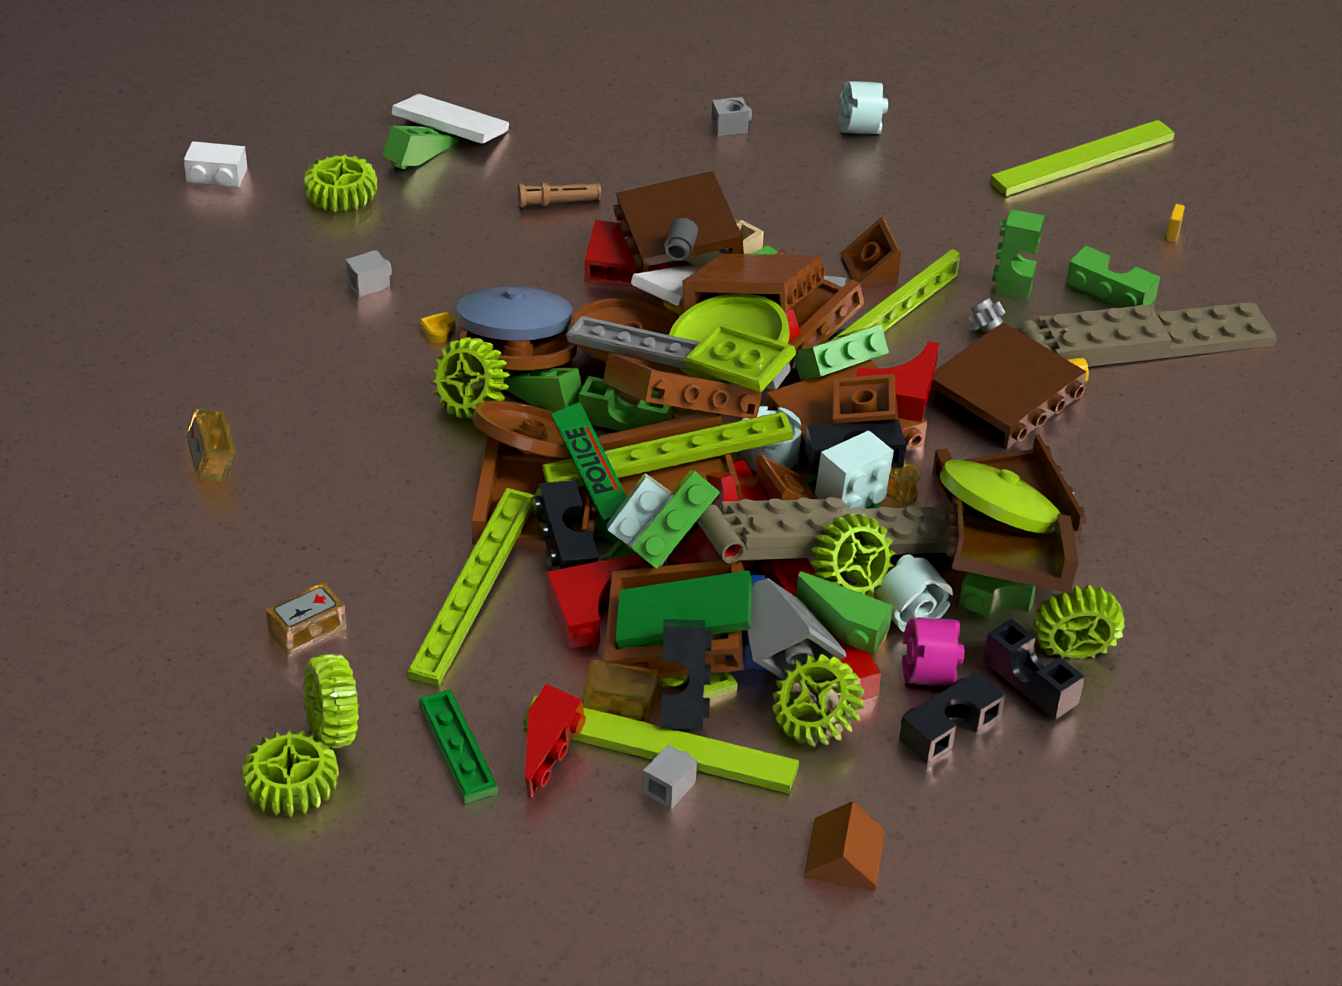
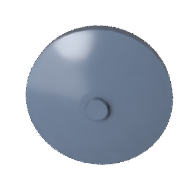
M522 286L489 287L467 293L457 301L456 321L467 331L488 338L534 340L550 337L566 330L572 322V306L560 295L542 289Z

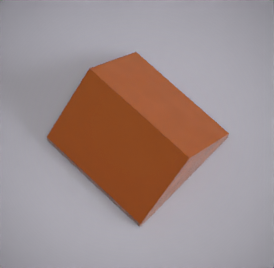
M880 217L841 252L853 280L860 283L861 289L898 284L901 251L885 219Z
M895 374L833 379L834 424L898 420Z
M762 454L757 456V481L769 500L819 499L802 475Z
M853 801L814 818L804 878L876 890L885 829Z

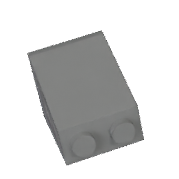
M769 578L757 581L752 585L751 629L747 631L753 661L786 680L787 676L784 669L793 672L797 669L795 661H800L804 665L807 662L808 655L816 661L821 654L826 655L829 660L833 657L839 660L846 657L845 650L804 602Z

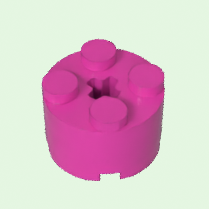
M918 617L910 618L907 621L903 636V644L907 645V655H902V671L906 683L928 686H953L957 681L956 666L964 661V645L958 644L960 632L958 620Z

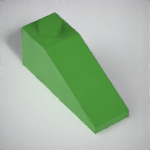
M391 125L382 156L390 159L391 164L398 168L406 169L407 166H419L458 143L460 137L431 127Z
M578 368L506 371L510 374L507 378H504L503 382L509 386L506 391L535 407L557 412L579 402V393L583 387Z
M801 571L799 573L796 598L804 602L818 620L843 643L874 654L890 629L893 605Z

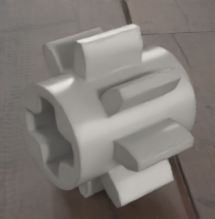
M990 298L972 307L971 310L974 315L968 318L975 330L981 327L983 332L987 333L1003 323L1000 316L1005 314V311L999 301L993 304Z

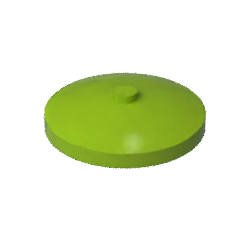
M748 293L720 295L694 305L676 320L669 333L670 336L701 342L720 322L788 344L790 337L788 320L783 309L766 297ZM679 368L692 377L725 381L704 373Z
M949 460L945 463L940 473V480L943 485L956 497L976 510L1019 529L1035 533L1053 532L1057 515L1060 514L1059 510L1039 491L1022 481L1014 472L1006 469L1000 470L971 461Z

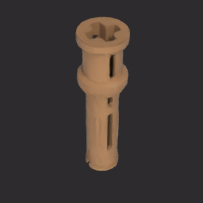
M541 182L540 185L524 186L523 183L518 184V203L520 208L533 204H541L542 207H547L552 202L601 200L600 183L549 186L546 182Z

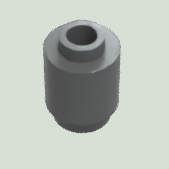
M677 218L671 222L664 243L666 254L671 259L682 261L692 253L698 235V227L693 221L687 218Z

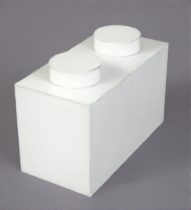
M192 141L184 158L186 182L240 187L247 170L245 146Z

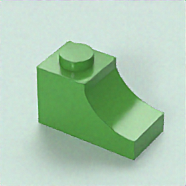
M968 572L962 582L958 606L987 617L992 612L1000 609H1020L1029 612L1033 605L1036 586Z

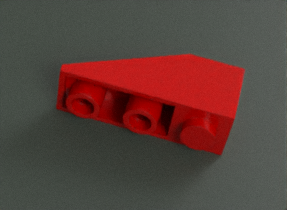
M548 684L544 686L531 705L528 714L525 782L527 796L530 798L534 796L539 787L543 788L547 784L551 775V768L557 760L561 761L568 750L569 741L574 734L578 735L581 732L586 721L582 699Z

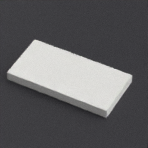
M417 94L392 106L393 116L481 144L507 132L509 122L421 94Z
M691 264L633 274L631 284L669 303L681 306L684 305L682 281L700 268ZM718 293V294L715 295L714 297L720 296V295L729 294V293Z

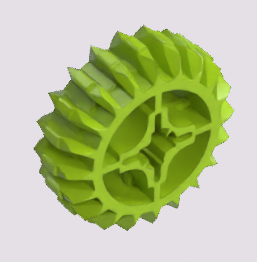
M335 154L334 157L330 158L324 156L323 160H315V164L308 165V170L305 171L304 192L309 202L314 203L317 208L323 207L324 211L332 209L336 213L338 210H344L345 212L347 209L357 210L358 206L364 207L367 202L373 201V196L376 195L377 175L372 168V164L366 163L365 159L358 160L357 156L347 157L346 154L343 156Z
M462 338L460 341L454 340L450 342V347L441 349L443 356L434 358L439 366L431 369L432 372L436 373V379L430 382L437 385L438 388L433 394L441 396L439 405L442 407L447 406L448 413L456 414L458 418L473 419L477 404L484 401H503L506 399L501 390L509 388L503 382L504 378H507L510 374L503 372L502 368L507 362L498 360L502 352L493 350V344L483 342L480 338H474L473 340L471 338ZM470 376H477L476 379H470V381H463L464 378H469Z
M847 513L843 514V517L832 518V524L822 526L824 535L819 534L815 536L819 545L818 547L811 548L816 553V559H813L810 563L813 566H817L818 569L812 575L874 598V588L882 587L881 581L887 575V570L895 567L889 562L890 557L896 554L888 548L893 540L890 537H885L887 529L879 526V521L866 517L864 514L855 515ZM858 532L861 534L866 543L862 545L855 538L854 533ZM842 571L851 577V583L844 581L840 575Z
M1090 584L1084 588H1079L1075 585L1071 593L1062 592L1058 595L1051 593L1050 600L1041 601V608L1035 610L1034 631L1037 642L1046 651L1047 655L1056 654L1058 658L1068 657L1070 659H1084L1089 656L1095 658V655L1099 652L1107 653V647L1116 646V640L1123 637L1122 631L1125 627V619L1121 605L1112 593L1105 592L1102 586L1093 589Z
M326 654L311 658L306 665L305 681L303 684L304 710L306 712V722L309 725V732L311 735L317 734L318 742L324 741L331 749L350 745L355 739L358 729L357 721L359 719L358 692H356V681L353 679V670L350 668L347 659L342 655Z
M821 654L816 661L808 655L807 662L804 665L800 661H795L797 669L793 672L784 669L787 679L785 681L776 680L777 686L781 691L772 693L773 699L777 702L772 706L773 712L777 715V724L781 728L783 727V731L788 737H794L802 745L807 742L810 746L816 747L820 740L823 745L829 746L830 737L832 736L836 740L841 741L840 732L845 729L848 732H852V726L849 724L851 720L860 721V715L855 710L865 708L864 702L860 699L865 694L863 688L859 685L861 683L856 673L852 672L853 670L848 664H842L835 657L829 660L826 655ZM825 679L833 680V681H831V682H829V681L827 680V681H825V682H823V683H815L816 681H819V680H825ZM815 692L818 694L819 703H820V705H821V707H822L821 709H820L819 706H818V703H817V700H818V699H817V697H816V695H815ZM816 717L822 718L821 720L815 722L803 721L806 718L808 721Z
M290 729L286 735L280 736L275 732L272 739L262 737L260 745H252L250 754L245 755L244 765L242 766L243 770L241 771L244 791L247 796H250L253 805L260 804L263 812L273 809L276 817L282 811H287L291 817L294 811L301 810L306 815L309 806L319 809L321 800H329L331 791L335 790L337 775H339L336 755L328 744L324 741L318 742L317 734L307 737L305 731L302 730L296 735Z

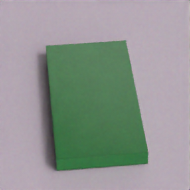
M750 571L620 590L616 643L618 647L625 648L663 642V619L705 620L706 631H712V635L751 629L752 576Z

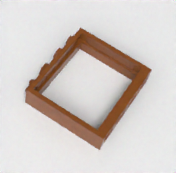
M608 353L602 382L645 402L748 419L757 418L762 392L728 381L692 377L678 367ZM652 390L659 391L658 398L651 397Z
M723 560L660 566L657 569L650 567L612 571L604 662L611 683L689 675L688 669L682 663L663 661V645L626 649L618 647L616 643L620 590L745 571L742 560L735 563H726ZM746 630L729 632V638L712 640V651H705V664H711V673L744 670ZM726 655H733L734 657L727 658ZM625 665V668L619 669V666Z

